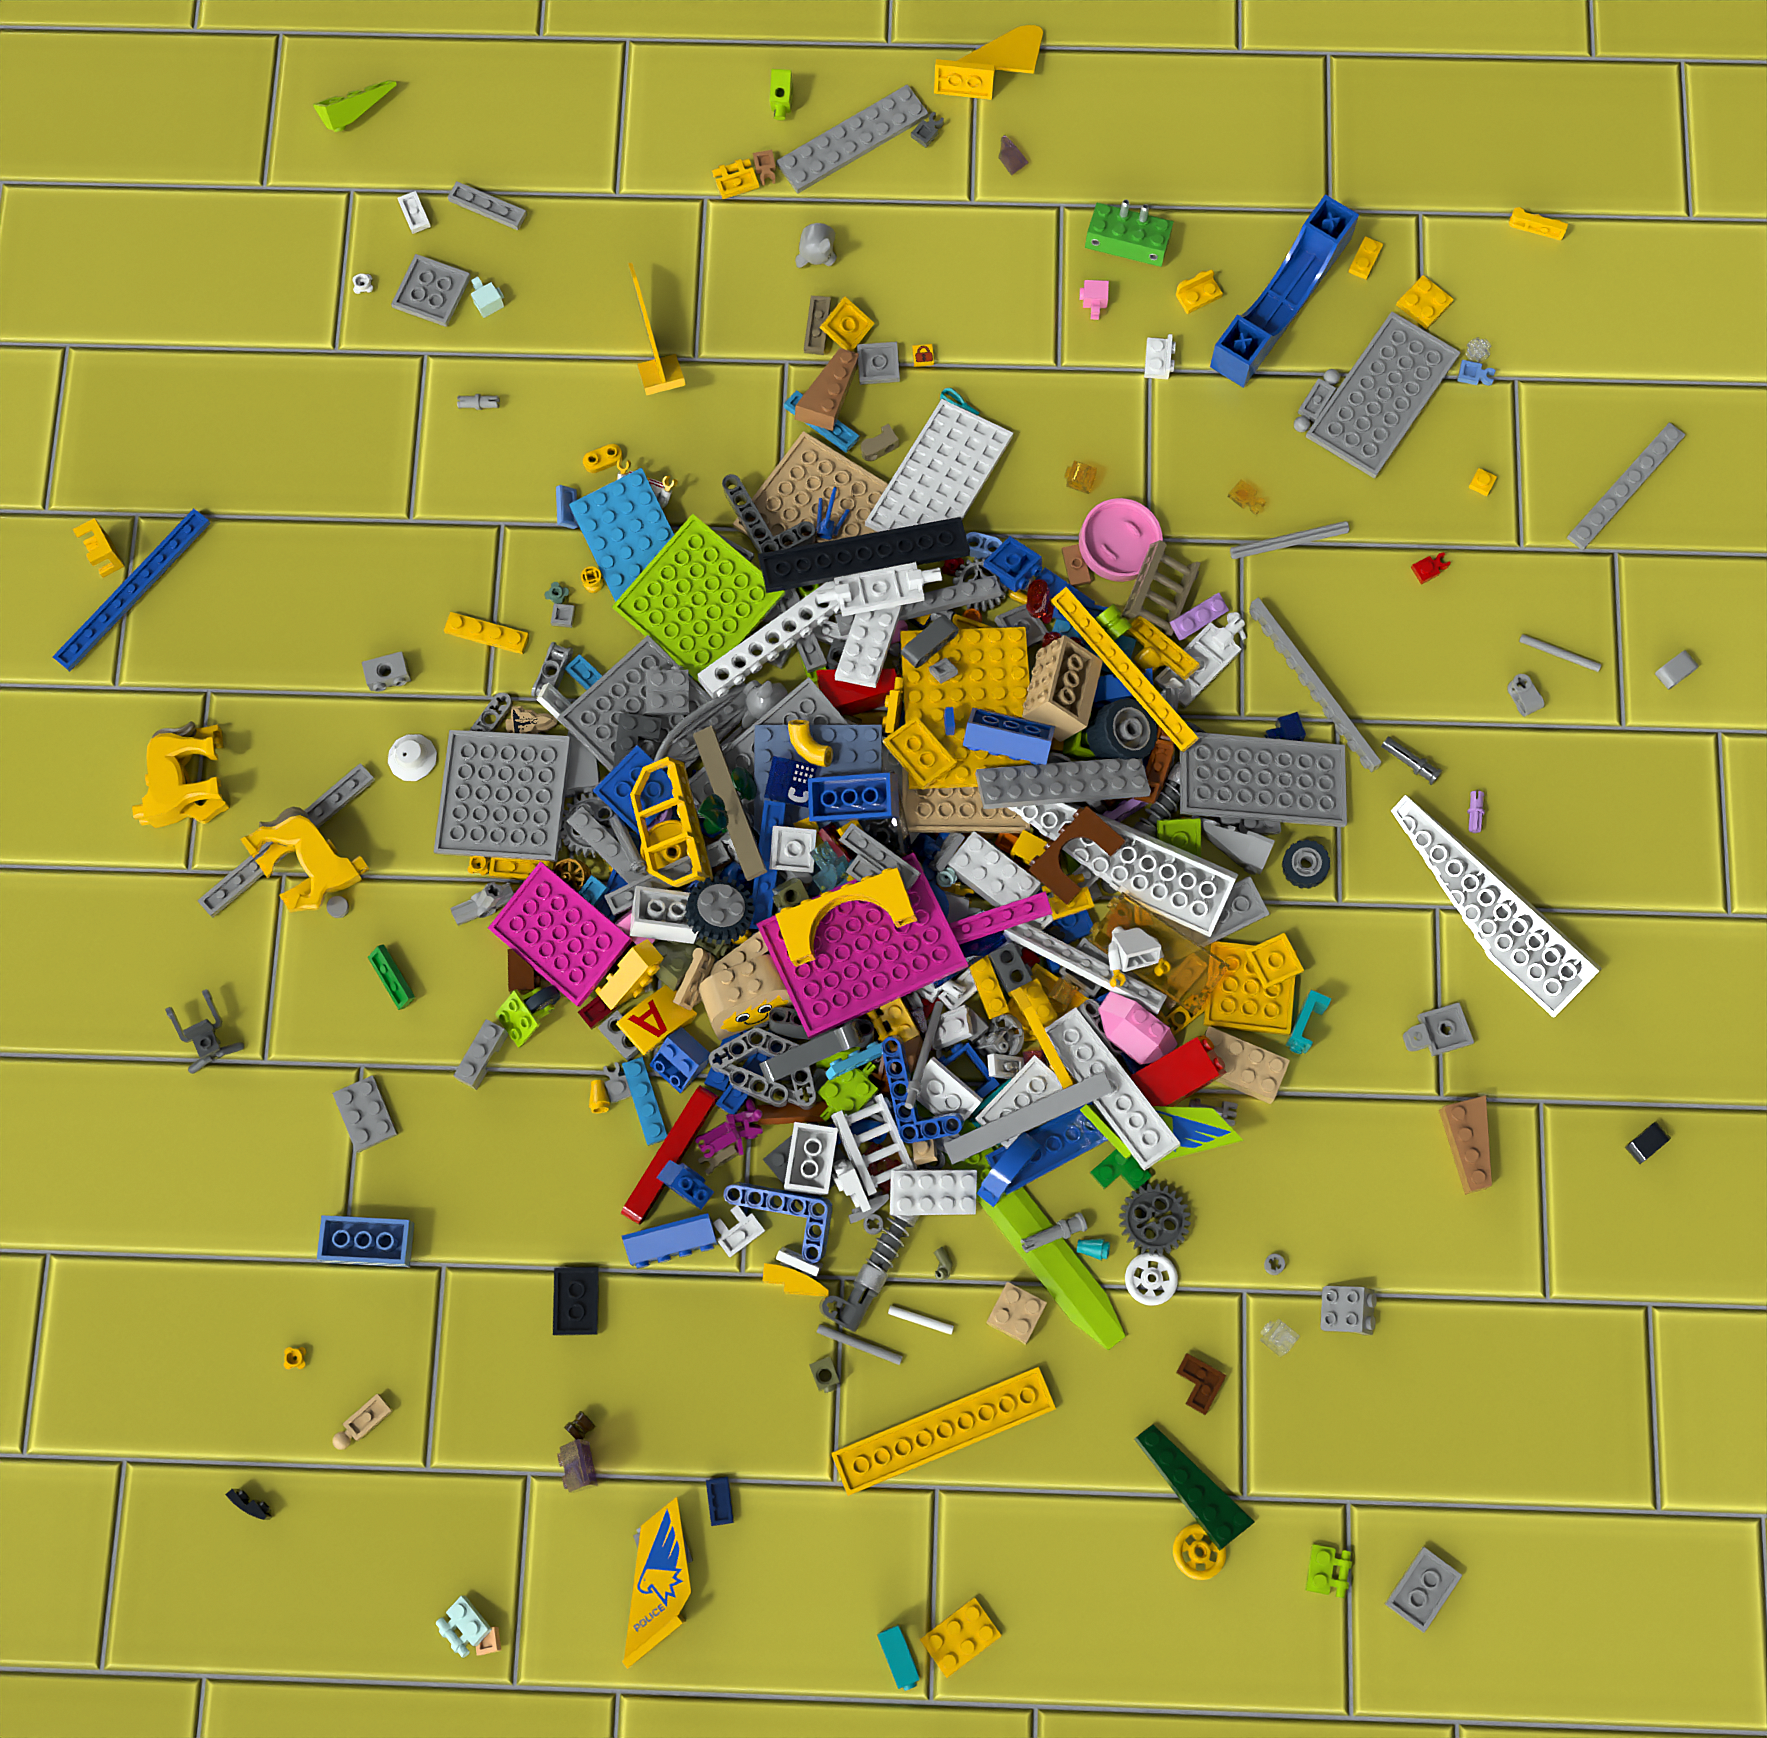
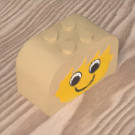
M771 955L757 956L707 977L699 986V992L707 1015L719 1041L769 1021V1012L775 1007L795 1009Z

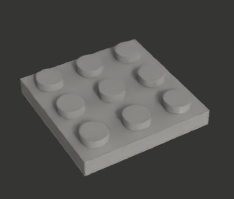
M415 254L391 305L397 310L447 327L471 278L470 273Z

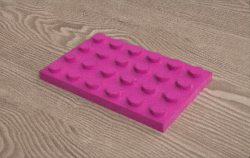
M541 861L488 927L490 931L578 1007L584 1003L633 941L629 935L618 928L615 923Z

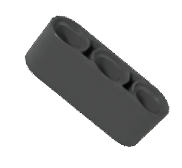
M942 615L907 643L901 650V655L915 668H919L954 639L959 633V628L946 615Z

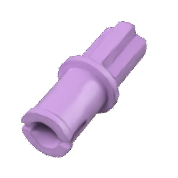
M1472 791L1470 793V809L1467 810L1469 814L1468 830L1469 832L1479 833L1482 829V815L1485 814L1483 810L1484 792L1478 791V799H1476V791Z

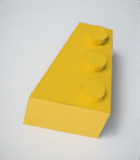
M646 939L629 950L617 964L619 970L614 975L610 973L606 977L608 983L599 986L595 992L610 1010L633 997L635 999L639 998L644 994V988L652 982L653 979L651 977L659 971V965L664 959L663 956Z

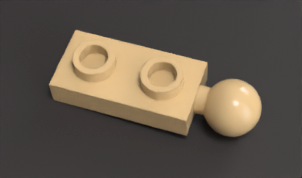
M376 1394L343 1423L347 1430L345 1432L340 1431L334 1435V1447L343 1450L350 1445L352 1437L356 1441L361 1440L393 1410L379 1394Z

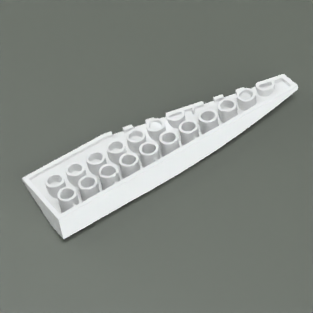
M1407 795L1391 810L1405 833L1412 840L1417 851L1424 858L1429 869L1436 876L1437 881L1453 905L1462 915L1465 923L1468 924L1474 933L1477 941L1484 948L1489 959L1551 1016L1555 1017L1602 969L1511 885Z
M1070 802L1007 808L1020 815L1024 821L1037 828L1045 837L1055 841L1060 836L1058 831L1065 823L1071 824L1075 819L1073 817L1074 813L1081 806ZM1096 812L1094 813L1126 841L1116 854L1111 858L1095 842L1087 838L1073 839L1062 848L1079 863L1093 871L1092 873L1110 884L1109 886L1122 893L1130 902L1209 937L1214 930L1238 876L1237 873Z

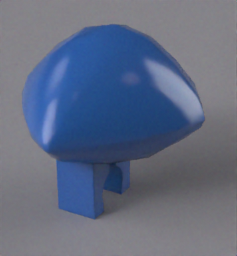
M733 861L729 863L720 873L719 881H722L723 877H728L727 882L731 883L734 879L737 881V887L740 884L745 886L744 892L754 886V879L746 880L742 867L738 862Z

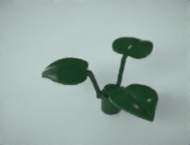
M742 766L736 767L731 775L733 786L741 793V800L745 796L751 801L757 795V786L754 778ZM711 794L704 799L697 814L706 818L703 825L708 834L713 835L719 831L726 833L728 832L729 818L725 810L724 801L718 795ZM751 827L755 840L759 847L760 835L753 827Z

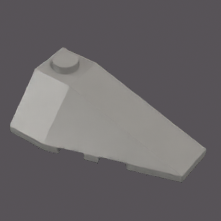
M1199 817L1201 818V835L1236 864L1244 868V871L1253 875H1256V873L1261 874L1275 842L1274 840L1248 831L1247 834L1240 833L1236 827L1230 825L1223 828L1216 821Z

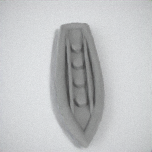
M743 682L738 686L730 688L725 696L710 700L680 721L662 742L654 762L665 757H671L684 763L700 756L693 734L711 725L715 729L718 740L723 739L742 721L748 709L746 706L748 693L745 689L747 684Z

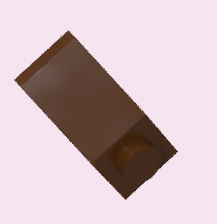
M507 949L508 991L510 994L517 989L521 995H525L537 987H541L540 975H537L534 968L514 950Z

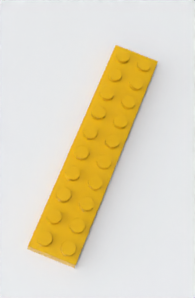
M1036 1367L832 1452L831 1455L847 1496H850L1056 1410V1407L1039 1367Z

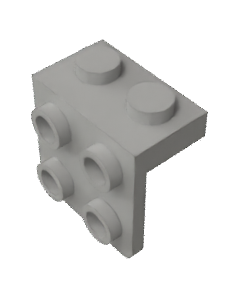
M1323 1287L1321 1329L1324 1331L1356 1332L1362 1335H1373L1375 1328L1373 1314L1377 1302L1375 1291L1365 1287Z

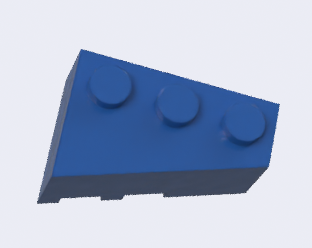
M1148 668L1146 673L1142 674L1153 685L1152 668ZM1113 674L1100 676L1091 709L1097 711L1098 708L1119 699H1137Z

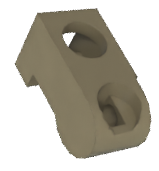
M889 424L881 427L882 433L880 435L865 439L862 442L861 455L864 460L874 461L899 447V439Z

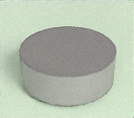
M334 896L327 902V911L334 918H342L348 913L349 904L345 898Z

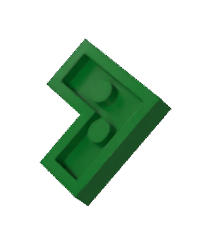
M1117 1149L1090 1172L1091 1176L1103 1189H1106L1121 1176L1134 1191H1137L1140 1186L1152 1177L1147 1170L1144 1171L1133 1155L1126 1159Z

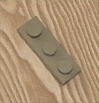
M811 295L804 353L824 355L827 334L819 327L829 316L831 297Z

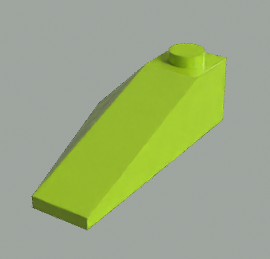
M387 80L365 87V92H362V90L348 92L345 98L343 96H334L317 102L313 106L327 129L334 130L335 132L346 129V125L356 120L397 84L396 81Z

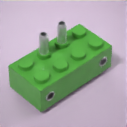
M1127 199L1122 201L1121 208L1096 203L1087 231L1085 248L1162 267L1174 221L1148 215L1149 207L1147 204L1141 207L1140 213L1130 211V203Z

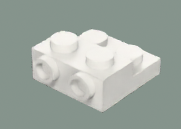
M845 1159L833 1163L835 1173L832 1174V1177L839 1192L843 1190L846 1196L850 1195L855 1207L860 1206L862 1212L870 1210L871 1207L850 1160L845 1161Z

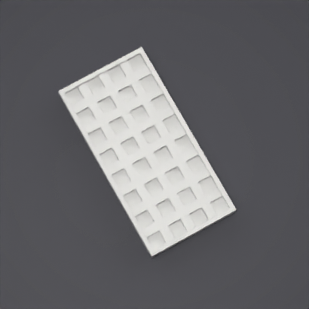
M941 399L866 519L865 526L880 532L961 517L963 520L1013 438V432Z

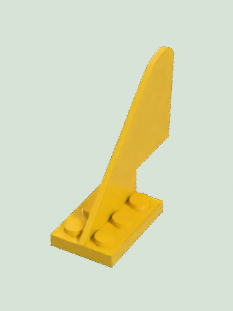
M1036 25L1020 26L957 61L936 59L934 94L992 100L995 70L1034 74L1043 38V30Z

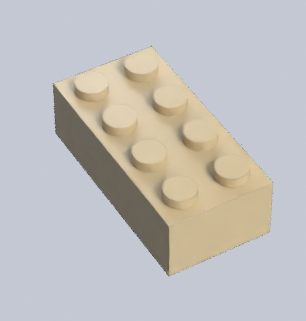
M1209 1026L1205 1036L1212 1041L1214 1045L1213 1050L1224 1061L1227 1072L1215 1081L1271 1104L1275 1099L1290 1060Z

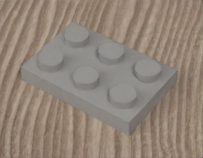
M373 1075L332 1093L357 1153L398 1135Z
M1422 1547L1385 1602V1605L1425 1633L1462 1575L1428 1549Z

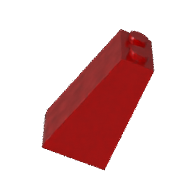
M837 669L816 671L820 691L841 715L848 714L851 716L885 706L886 695H890V690H894L895 677L901 678L900 674L896 675L895 669H882L877 686L873 688L835 680Z
M1203 1035L1190 1040L1129 1077L1151 1106L1173 1107L1227 1072L1224 1061L1213 1050L1214 1045L1212 1041Z

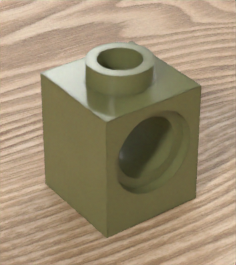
M794 877L772 889L775 895L772 897L773 901L781 909L785 907L793 908L802 901L810 899L801 880ZM791 890L792 897L786 900V892Z
M830 1356L809 1364L819 1391L824 1390V1393H828L837 1389L836 1385L840 1384ZM823 1370H829L832 1373L830 1381L822 1382L819 1379V1375Z

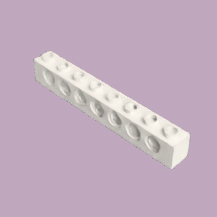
M834 581L824 583L698 673V681L712 699L725 696L729 692V688L743 683L746 676L750 673H757L764 663L775 660L782 650H788L793 647L796 640L801 637H807L817 625H824L834 613L839 614L841 609L837 600L825 602L829 606L821 608L818 606L816 591L834 588ZM805 614H810L812 618L809 620H805L802 618V616ZM788 626H793L796 628L792 632L785 630V628ZM777 638L779 641L772 644L769 642V639ZM754 650H761L762 654L755 656L752 652ZM741 661L744 662L746 665L742 668L736 667L735 664ZM723 673L729 675L725 680L719 679L718 676Z

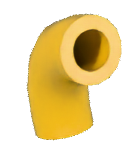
M802 719L789 721L790 740L797 753L809 763L821 767H829L833 759V750L830 746L818 744L813 739L810 733L809 721Z

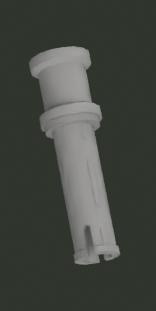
M1080 1212L1067 1220L1061 1219L1057 1222V1225L1021 1239L1022 1248L1028 1253L1059 1238L1068 1239L1071 1237V1234L1078 1231H1086V1221Z

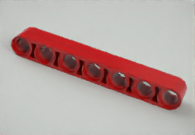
M701 1085L697 1087L622 1208L621 1214L638 1225L642 1224L666 1186L657 1176L669 1160L676 1164L680 1163L719 1098L718 1095Z

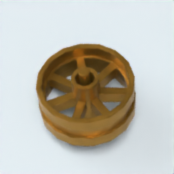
M562 859L552 869L559 877L562 873L561 878L570 886L572 884V887L577 892L580 891L591 876L588 865L576 859ZM573 862L579 865V867L575 871ZM567 864L568 872L563 869Z

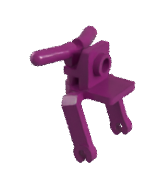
M752 1099L745 1101L748 1111L738 1114H727L725 1122L695 1138L696 1143L704 1140L702 1144H698L702 1152L710 1149L708 1153H704L706 1158L712 1157L714 1153L733 1142L737 1153L744 1155L741 1137L753 1139L758 1137V1134L763 1133L760 1125L749 1123L759 1121L763 1114L761 1110L756 1109ZM741 1122L742 1126L736 1127L735 1123Z

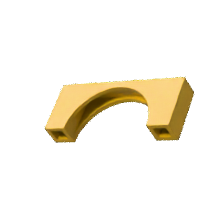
M887 868L879 875L866 876L858 883L845 884L840 890L824 892L819 898L814 900L806 899L800 903L801 905L793 908L785 907L780 910V913L775 914L790 960L794 966L797 967L816 959L814 954V937L817 927L831 909L842 903L856 900L874 903L891 916L897 928L917 921L910 897L898 868Z

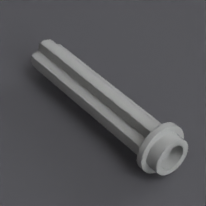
M613 815L609 822L630 863V870L636 874L643 872L646 869V861L641 858L623 820L619 816Z

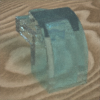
M827 841L809 852L821 869L812 879L822 893L832 890L847 878L848 873L846 871L849 865L845 855L838 858Z

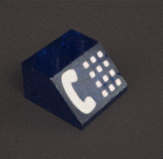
M773 756L764 798L809 808L808 778L816 777L818 766Z

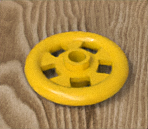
M1199 1524L1189 1525L1178 1533L1173 1544V1557L1178 1568L1186 1576L1196 1580H1207L1216 1576L1222 1570L1226 1561V1546L1219 1551L1213 1542L1208 1545L1205 1541H1202L1204 1534H1207ZM1190 1535H1193L1196 1541L1192 1542L1189 1546L1185 1540ZM1197 1548L1202 1550V1556L1196 1555L1195 1551ZM1188 1551L1191 1561L1185 1562L1182 1552ZM1211 1551L1217 1552L1215 1562L1209 1560ZM1196 1563H1205V1570H1196Z

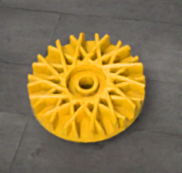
M667 820L654 825L648 831L651 845H656L682 834V822ZM686 840L654 853L657 869L687 856L688 846ZM641 844L640 856L646 861L643 845ZM670 848H674L676 850L675 856H670L668 854V850ZM646 861V871L648 872V874H650Z

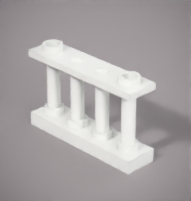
M882 1093L874 1097L877 1102L874 1105L850 1115L843 1114L842 1110L831 1115L866 1197L877 1192L875 1188L878 1187V1184L891 1179V1170H917V1165L914 1159L909 1157L889 1111L891 1109L890 1102L887 1097H883ZM881 1112L885 1124L857 1136L856 1134L852 1135L849 1128L851 1123ZM884 1133H890L894 1144L867 1156L860 1154L858 1147H860L861 1143ZM898 1152L903 1163L902 1165L876 1176L869 1175L867 1167H869L870 1163Z

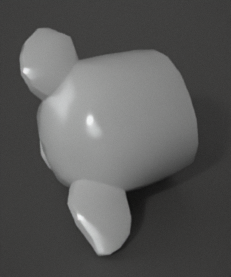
M814 223L803 229L799 242L800 254L795 259L797 268H801L807 263L831 266L835 262L837 256L833 252V243L836 233L830 226Z
M753 680L746 685L745 689L748 693L746 706L748 709L743 716L741 728L747 729L751 727L756 719L763 717L788 695L781 683L771 684L767 680L761 685L758 681Z

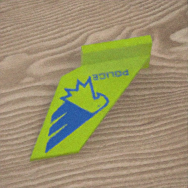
M1085 1104L1080 1109L1126 1159L1132 1155L1095 1105ZM1152 1106L1180 1142L1178 1148L1158 1162L1244 1141L1213 1108Z

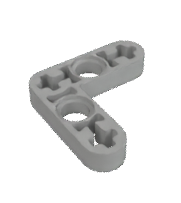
M506 693L496 694L469 731L495 732L513 706L510 696ZM499 700H501V701H504V700H505L506 703H507V705H506V706H505V705H501V706H500L499 703H498V701H499ZM488 715L496 716V721L493 724L485 723V718Z

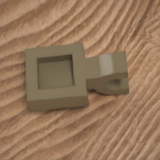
M731 1145L719 1150L714 1158H706L704 1156L698 1159L700 1164L704 1162L710 1163V1167L705 1170L708 1176L715 1168L724 1165L738 1156V1153L734 1146Z

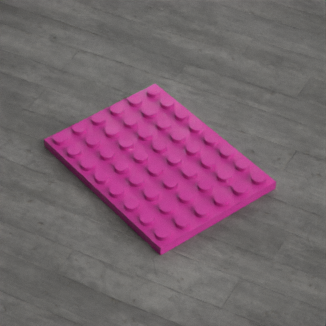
M914 852L901 859L921 873L910 890L907 891L917 917L915 922L897 928L891 916L874 903L861 900L842 903L831 909L817 927L814 937V954L816 959L797 967L790 960L776 915L757 923L758 929L809 1039L968 967V963ZM854 879V880L849 881V882H847V883H845V884H848V883H853V884H855V883H858L859 881H857L856 879ZM843 885L838 886L830 891L834 892L840 890ZM818 895V896H816V897H814V898H812V899L814 900V899H816V898H819V897H821V895Z

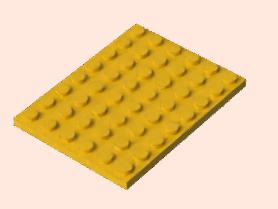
M1025 627L959 629V633L954 639L919 668H915L901 655L902 676L904 678L905 724L917 716L957 762L954 768L925 789L978 787L975 776L976 769L1034 765L1027 760H1013L1009 756L1001 754L995 756L989 754L988 751H973L963 746L972 708L1024 719L1022 718L1023 704L1027 699V689L1030 684ZM923 630L900 631L901 650ZM947 658L957 668L958 674L940 684L929 672V667ZM946 707H953L954 735L946 736L944 711ZM908 773L909 789H922Z

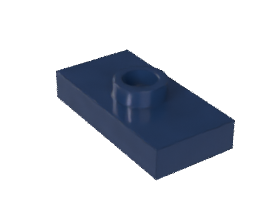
M729 1477L706 1480L711 1526L734 1523Z

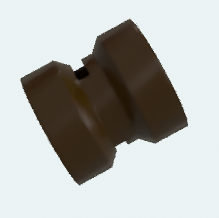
M579 1411L575 1415V1420L568 1422L564 1428L580 1443L585 1438V1434L588 1431H592L596 1426L582 1411Z

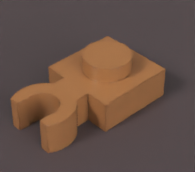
M772 150L753 153L756 173L761 174V184L765 185L766 178H771L772 183L775 184V174L772 171H776Z

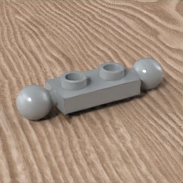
M1327 370L1324 374V381L1318 378L1298 410V414L1302 416L1297 417L1294 421L1296 431H1307L1310 427L1309 420L1315 422L1336 390L1332 385L1338 383L1340 379V374L1337 370Z

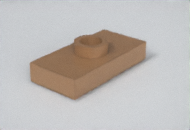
M1079 544L1062 547L1061 551L1069 584L1073 587L1090 584L1091 579L1088 567L1081 555Z

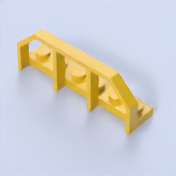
M665 757L643 767L630 796L649 873L674 887H680L695 880L704 882L709 877L713 881L684 762L671 757ZM668 766L667 774L672 782L674 798L643 810L640 795L651 772ZM677 805V814L683 826L682 834L652 846L645 818ZM686 840L688 846L687 854L693 866L692 874L673 880L658 872L654 853Z
M1038 978L1009 992V996H1013L1032 1029L1028 1031L1029 1034H1035L1050 1063L1047 1067L1050 1070L1053 1069L1062 1088L1066 1089L1077 1084L1076 1080L1063 1065L1045 1031L1046 1027L1059 1018Z

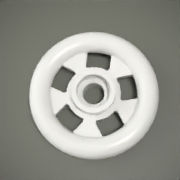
M1149 1252L1136 1256L1129 1263L1125 1273V1283L1131 1296L1138 1302L1145 1305H1159L1168 1301L1175 1293L1178 1285V1274L1174 1264L1164 1255L1159 1256L1155 1252L1150 1256ZM1148 1261L1158 1262L1157 1269L1153 1267L1148 1268ZM1138 1267L1144 1270L1140 1278L1134 1276ZM1162 1271L1168 1272L1169 1280L1163 1281ZM1148 1275H1154L1156 1281L1149 1282ZM1140 1284L1148 1289L1145 1294H1142L1137 1289ZM1162 1286L1164 1292L1156 1296L1153 1290Z

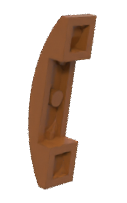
M1159 725L1157 727V741L1145 770L1151 790L1150 795L1134 797V800L1155 804L1162 791L1176 748V744Z

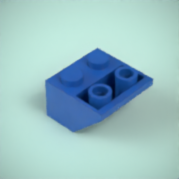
M681 1027L666 1038L651 1061L650 1066L681 1094L705 1069L709 1062L710 1052Z

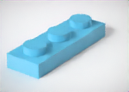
M878 1041L873 1042L866 1047L867 1050L862 1052L856 1050L848 1055L849 1058L843 1061L839 1058L830 1063L831 1067L826 1072L829 1081L881 1057L882 1043L879 1044Z

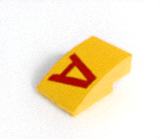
M667 985L651 994L616 1023L643 1055L662 1045L669 1035L681 1027L684 1028L691 1024L697 1015L693 1008L690 1011L674 1003L673 1000L677 990L673 991Z

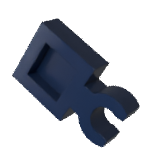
M919 833L909 847L925 859L926 857L931 861L935 859L932 857L933 852L936 850L941 851V848L936 845L937 841L926 833Z

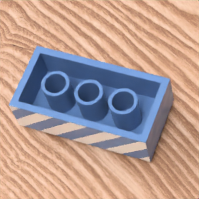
M321 1215L317 1260L323 1263L410 1267L414 1223L410 1220Z

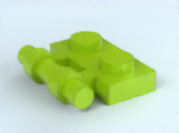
M1312 1544L1305 1591L1329 1595L1330 1586L1337 1587L1336 1597L1345 1598L1346 1589L1348 1590L1349 1582H1347L1349 1568L1351 1569L1352 1561H1350L1351 1552L1342 1550L1341 1559L1335 1558V1548ZM1333 1565L1340 1566L1338 1580L1332 1579Z

